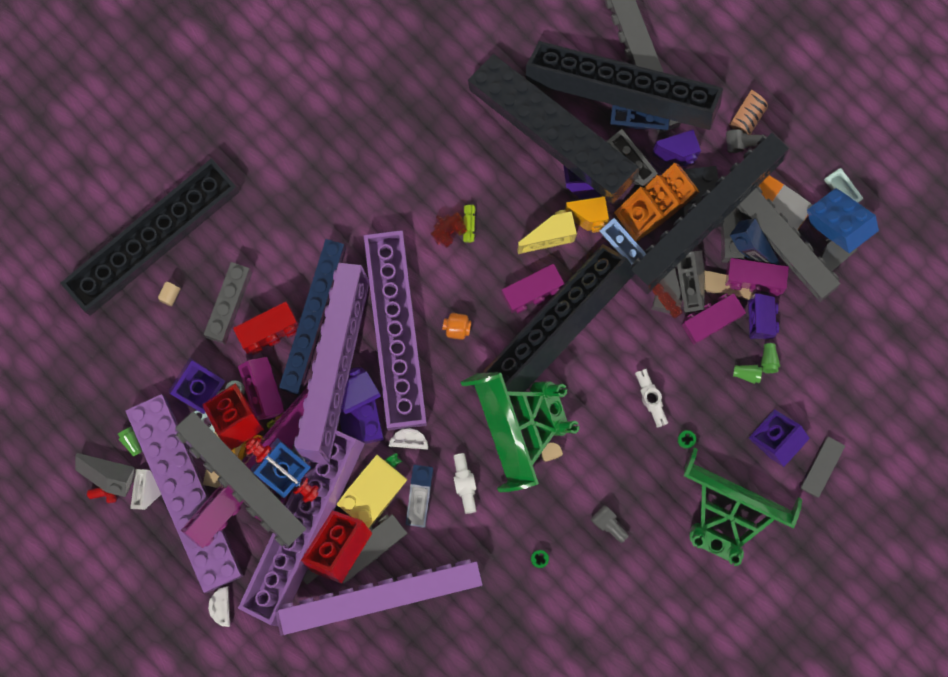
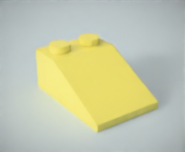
M566 210L555 212V215H552L518 242V254L573 243L577 233L572 211L566 212Z
M376 455L336 505L351 517L362 520L370 528L408 479Z

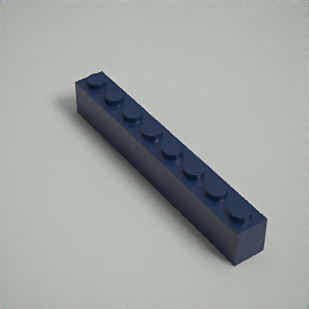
M325 239L279 386L283 391L300 395L325 318V308L330 302L329 291L334 285L333 274L338 268V263H342L346 248L342 243Z

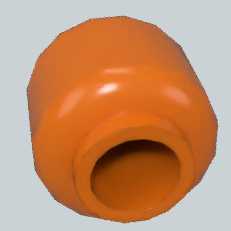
M451 313L448 319L444 318L442 330H446L448 338L463 340L466 336H469L471 321H469L467 315Z

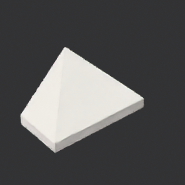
M136 469L130 509L145 510L161 493L150 470Z

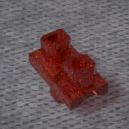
M458 212L451 217L448 214L443 218L437 215L435 218L438 222L433 226L435 230L431 235L437 245L440 243L447 248L453 243L450 234L455 231L461 236L467 231V228Z

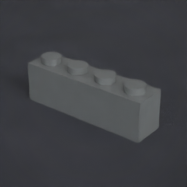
M233 262L230 263L204 332L206 338L226 345L252 275L250 268Z
M387 514L378 521L380 525L375 529L369 528L372 535L343 580V583L348 582L407 535V532L393 514L390 517Z

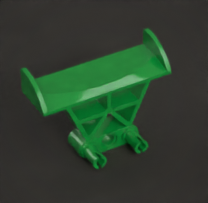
M477 373L461 381L462 386L475 385L508 482L497 488L498 492L517 491L539 484L533 464L553 436H563L566 433L575 434L579 431V426H574L578 424L577 421H567L560 397H564L567 394V389H561L566 388L564 384H554L553 382H534L530 392H508L501 373ZM509 396H511V398H512V401H513V404H514V407H515V410H516V413H517V416H518V419H519L518 421H517V418H516V415H515V412H514V409H513V406H512V403H511V400H510V397H509ZM537 414H538L540 423L534 421V419H535V417H536ZM521 430L523 431V434H524V437H525V440H526L528 449H527V447H526V445H525V442H524V439H523Z
M693 448L684 466V476L702 485L701 524L696 523L692 525L689 531L690 541L694 547L697 546V548L705 549L729 561L731 565L734 563V566H738L744 557L743 545L774 520L794 529L801 511V498H797L792 510L787 509L693 464L698 451L697 448ZM706 487L733 499L734 502L730 510L706 500ZM741 503L766 515V517L756 524L735 513ZM705 508L719 515L705 520ZM730 519L735 539L710 527ZM736 523L750 530L739 537ZM715 539H718L722 542V544L718 547H715L711 544V542Z

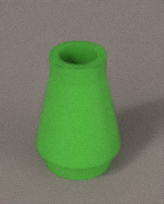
M764 344L761 362L764 373H776L779 371L780 363L776 344Z
M735 365L733 377H738L753 384L755 382L760 383L763 368L758 367V365Z
M132 426L118 433L120 437L118 440L133 457L143 452Z

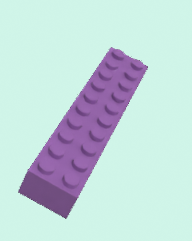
M403 231L364 235L387 429L396 430L427 426Z
M338 263V268L333 274L334 285L333 288H330V302L325 308L326 319L325 323L321 326L322 336L316 347L317 358L312 364L313 375L312 379L308 381L309 392L303 402V416L299 419V435L295 437L294 441L296 450L308 462L329 464L370 284L361 265Z
M161 394L126 410V414L203 592L208 593L243 577L244 575L224 529L218 531L213 536V542L204 548L197 546L181 531L185 524L207 501L209 495L205 485H203L202 478L186 442L182 444L175 436L177 434L175 427L178 426V423L167 398Z
M336 430L329 464L306 461L311 468L303 477L309 479L308 484L310 486H318L317 492L319 494L312 502L308 501L305 503L303 495L301 493L294 494L292 490L285 505L303 524L306 530L288 548L285 545L281 547L274 539L275 534L272 533L238 609L269 625L278 626L275 611L280 610L279 606L292 603L308 569L301 559L332 510H335L336 504L342 495L365 443Z
M470 559L455 563L456 567L448 564L437 567L436 572H432V569L417 572L416 577H413L411 573L397 577L398 581L393 582L392 578L382 580L375 587H373V583L358 587L359 591L355 592L353 588L339 591L338 596H334L333 593L321 595L318 601H313V598L299 601L300 605L293 606V603L279 606L280 610L275 611L280 636L482 586L477 562L471 563Z

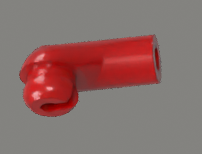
M100 487L87 491L89 499L106 497L107 503H115L117 501L116 495L107 493Z

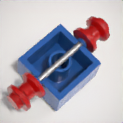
M252 437L246 443L245 447L247 449L245 453L248 455L253 453L256 456V463L251 467L253 473L283 498L292 489L294 494L301 493L303 495L305 503L308 501L312 502L318 496V486H310L308 484L309 479L303 477L311 467L280 439L277 438L271 446L267 445L265 447L260 444V437L255 439Z

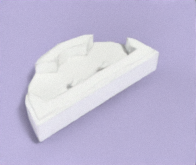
M412 428L401 429L395 433L389 443V447L428 450L427 440L424 435Z
M228 586L218 589L209 600L208 607L210 616L214 621L226 627H230Z

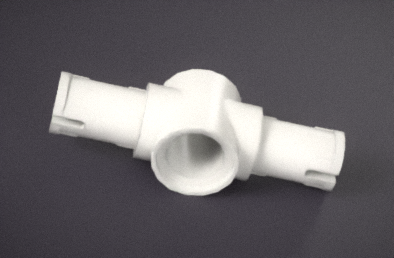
M647 369L636 372L635 375L641 386L642 402L648 408V411L652 413L657 425L656 427L668 424L669 422L662 409L661 393L656 389L655 384L652 385ZM647 394H654L657 398L656 402L650 403L647 400Z
M465 453L454 455L457 472L454 477L456 492L462 497L465 514L477 512L473 496L476 490L474 475L468 470Z

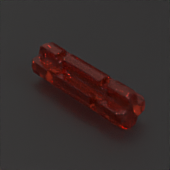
M660 283L652 289V292L659 296L658 299L667 310H670L672 317L677 318L682 314L681 308L676 306L673 298L667 291H664L665 288Z

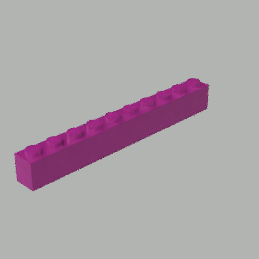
M308 386L261 438L260 444L264 447L267 445L271 446L278 438L293 450L295 437L299 435V419L304 413L303 402L308 396ZM253 453L247 454L242 460L252 473L251 467L256 463V456ZM255 475L262 483H264L263 480H261L257 475ZM220 485L181 531L197 546L201 548L207 547L213 542V536L226 527L228 524L227 520L240 511V505L243 501L239 503L232 496L233 491L228 486L225 488Z

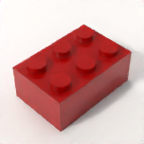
M284 302L234 327L233 330L248 355L251 353L256 355L263 351V347L267 345L274 346L280 342L281 338L285 336L289 338L296 335L299 324L288 303Z
M236 383L202 404L218 437L230 450L239 447L242 443L264 430Z
M332 510L301 561L312 573L342 584L371 537L372 532L362 520Z

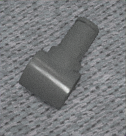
M742 130L727 131V152L738 153L744 151L748 146H758L757 142L764 134L747 135Z
M605 505L590 519L601 531H609L620 543L624 542L629 536L617 524V516Z

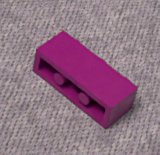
M730 258L727 264L725 285L730 286L734 290L746 288L753 293L763 291L769 292L770 295L778 296L783 294L787 288L789 267Z
M552 264L502 289L501 294L511 313L517 312L519 314L528 309V305L532 303L537 305L545 300L544 297L550 294L554 296L564 286V282L555 265Z
M726 293L717 299L718 303L713 306L709 303L704 306L701 313L697 315L692 313L684 318L685 322L682 324V327L693 345L746 314L734 293L730 296Z
M268 358L252 359L239 365L238 368L246 394L257 419L262 421L283 414L285 412L283 402L281 401Z

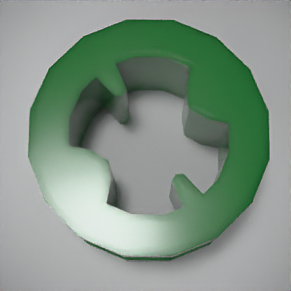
M688 430L683 431L678 436V444L685 449L691 448L696 443L695 434ZM685 434H688L689 437L692 438V441H690L688 445H685V442H682V438L685 437Z
M397 453L384 460L393 468L402 462L401 459L397 458Z
M537 550L532 554L531 562L535 567L543 568L548 564L549 556L545 551ZM539 553L544 555V564H536L537 560L534 558L536 554L538 556L540 555Z

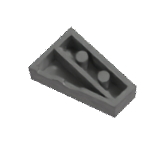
M622 129L606 141L639 167V177L633 182L634 184L644 188L658 175L656 170Z

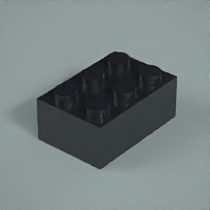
M716 166L683 169L700 192L680 209L682 218L688 214V209L694 203L698 205L703 200L701 197L707 190L710 189L712 191L716 187L715 183L718 181ZM724 220L716 228L721 227Z

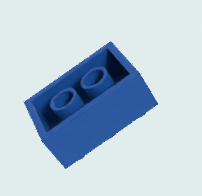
M838 188L832 190L807 209L811 226L848 253H851L879 231L876 215Z

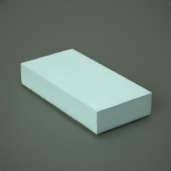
M841 168L824 179L831 190L838 188L856 202H860L863 199Z

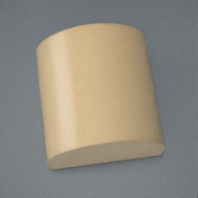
M165 282L158 296L159 301L173 306L180 288Z
M548 443L541 452L544 463L563 455L560 446L556 443Z

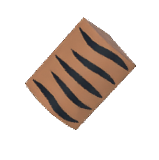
M751 90L729 127L734 130H742L743 133L751 135L768 107L766 100Z

